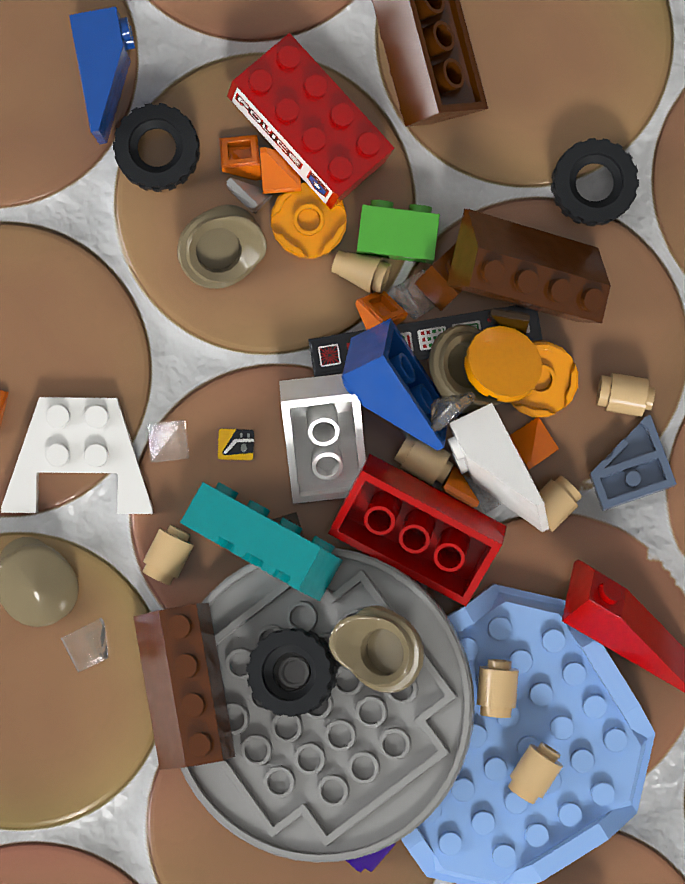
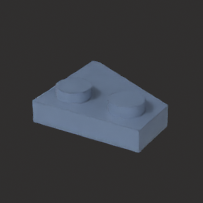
M651 415L644 417L635 429L589 475L602 511L675 487L677 484Z

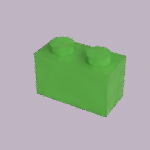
M371 200L370 205H362L357 254L433 264L440 214L431 213L432 207L410 204L409 210L393 208V202L385 200Z

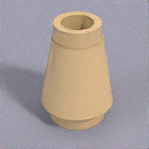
M339 250L333 261L332 272L370 294L373 291L382 293L387 285L392 265L384 262V257Z

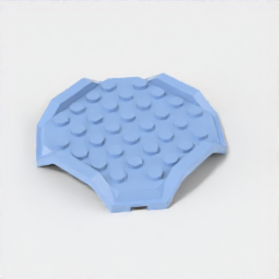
M492 583L472 598L467 606L463 605L447 615L463 644L470 666L474 688V724L470 746L463 767L453 787L429 818L401 839L426 877L456 884H536L544 881L609 840L637 814L656 733L605 647L562 622L566 600ZM488 659L512 661L511 668L519 670L516 708H512L510 718L480 715V705H477L479 666H487ZM543 742L560 753L561 756L558 761L563 765V768L544 797H538L536 802L532 804L512 792L508 785L512 780L510 774L529 745L532 744L538 747Z

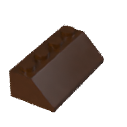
M371 0L405 127L430 125L488 109L460 0Z
M464 209L447 286L575 322L602 324L611 285L598 247L471 209Z
M209 603L190 604L133 616L159 770L209 764L235 757Z

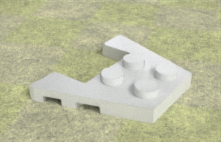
M39 397L1 506V513H38L39 473L41 472L117 473V514H153V505L136 458L119 399Z

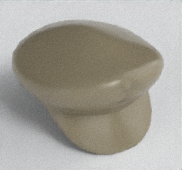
M221 205L200 214L184 228L178 241L177 257L183 271L193 283L205 288L219 289L239 282L252 272L263 259L267 249V242L258 223L255 222L254 217L248 211L235 205Z
M465 324L451 326L437 336L430 349L429 368L437 390L449 407L459 413L469 414L490 403H493L495 407L503 402L497 401L499 398H494L490 395L486 397L479 393L467 377L464 368V358L471 341L481 330Z
M21 537L5 546L0 553V603L7 613L20 623L32 627L52 625L70 613L76 604L79 586L77 576L67 560L55 549L32 537Z
M368 606L355 615L342 619L336 624L329 638V647L333 657L344 667L348 668L364 685L375 691L384 693L402 691L416 680L423 667L424 648L417 630L404 617L383 606Z

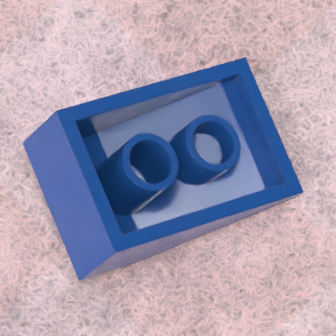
M116 6L69 15L90 131L99 144L108 142L131 62L129 50L135 49L131 25L129 26L127 17L121 18Z
M390 318L352 337L342 374V381L348 393L351 395L355 394L363 407L438 451L444 448L450 408L392 319Z

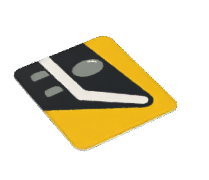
M219 429V459H253V430Z

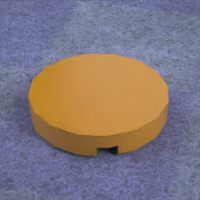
M303 182L301 183L302 191L283 192L278 196L271 211V228L275 240L286 252L298 258L316 259L329 254L340 244L346 232L347 214L342 201L330 210L307 183Z
M495 326L484 329L473 338L467 348L464 368L469 381L479 393L486 397L490 395L494 398H499L497 401L507 403L521 400L535 388L542 375V360L537 347L528 336L514 328Z
M532 340L542 360V375L535 388L521 400L510 403L519 412L528 416L549 417L556 414L563 407H566L573 400L578 388V370L572 357L561 346L547 340Z

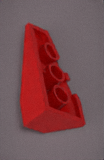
M579 559L576 560L573 564L562 622L685 693V648L627 588Z

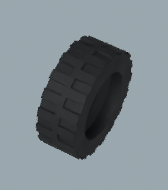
M152 103L144 104V107H136L131 110L132 113L127 117L124 116L120 127L116 128L114 134L116 136L115 142H113L114 157L127 179L133 184L138 185L141 189L154 190V192H162L165 189L170 191L175 189V186L180 183L184 184L188 180V176L194 173L196 163L200 157L199 138L189 118L186 115L184 116L179 109L175 107L170 108L167 104L159 103V105H153ZM149 130H165L175 140V155L164 166H150L139 156V140Z
M589 138L587 141H580L575 143L570 149L568 148L556 163L551 177V193H554V202L556 206L561 208V213L566 217L572 218L573 222L577 224L584 223L587 224L586 226L593 227L595 225L601 224L602 226L608 224L624 214L635 200L636 190L639 187L637 165H634L633 157L630 153H626L618 143L613 144L610 140L604 138L602 140ZM600 164L611 172L614 184L607 198L601 201H589L579 194L576 188V177L578 172L586 165Z
M301 628L274 631L268 634V637L262 638L257 643L256 649L252 650L249 656L251 659L246 669L249 678L247 679L248 687H251L253 691L251 694L255 700L258 699L261 706L266 710L273 711V714L279 716L288 715V717L303 715L322 706L321 704L331 696L332 688L336 686L337 680H335L336 673H338V667L335 665L334 657L327 646L328 643L324 639L318 638V634ZM290 652L298 653L305 657L311 668V677L308 684L296 692L282 689L274 678V665L282 655Z

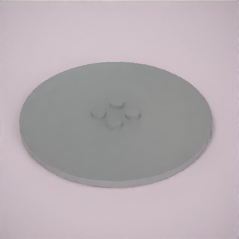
M335 548L332 552L333 555L343 561L320 601L287 585V583L261 570L260 567L250 563L223 580L202 602L209 603L235 757L225 761L180 769L198 800L226 829L258 849L276 856L298 861L338 862L356 859L382 850L414 831L437 809L453 787L463 767L470 746L474 724V688L469 662L463 644L443 609L423 587L397 568L369 555L341 548ZM378 605L386 607L408 620L417 630L424 648L423 667L416 680L408 688L399 692L384 693L369 688L335 658V665L338 667V673H336L335 680H337L336 686L332 688L329 699L321 704L322 706L309 713L295 717L273 714V711L264 709L258 699L255 700L251 694L253 693L251 687H248L247 679L249 678L246 669L251 659L249 656L252 650L258 646L257 643L274 631L293 628L312 631L318 634V638L324 639L330 649L329 638L339 621L348 616L355 615L365 607ZM286 653L279 657L274 665L275 681L286 691H299L310 680V665L306 658L298 653Z

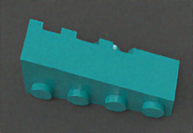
M202 482L180 521L181 524L221 547L230 550V552L249 563L260 567L261 570L287 583V585L318 601L322 599L343 561L332 554L335 546L317 536H314L312 541L300 536L302 528L283 517L279 524L267 518L270 510L252 500L248 502L247 506L238 502L235 499L239 493L218 482L215 488Z

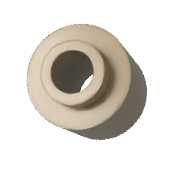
M611 373L610 376L601 375L596 405L605 407V411L642 417L645 410L652 409L655 388L649 387V379L616 373Z
M408 434L394 458L395 461L402 464L400 466L401 469L430 486L435 481L442 484L454 465L448 461L451 455L450 452L443 448L437 451Z
M561 475L555 481L551 479L539 491L545 505L549 525L548 530L553 532L578 507L577 502L582 498L580 492Z
M169 525L167 530L159 528L143 560L146 565L142 572L164 584L170 585L174 577H179L194 547V544L188 541L190 534L173 525Z
M488 659L487 666H479L477 705H480V715L495 718L511 717L512 708H516L519 674L518 669L511 668L512 661Z
M543 742L538 747L530 744L510 774L512 780L508 788L532 804L536 802L538 797L543 798L563 768V765L558 761L561 756L560 753Z

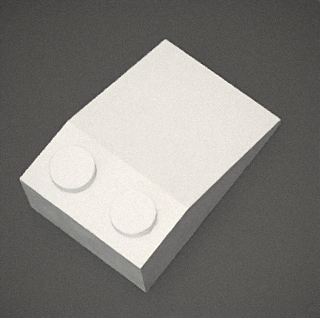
M342 374L279 381L293 504L345 498L366 461L360 401L355 394L351 395L348 393L342 381Z
M493 403L450 422L453 437L447 440L460 473L468 472L475 485L541 532L548 530L549 525L544 502Z

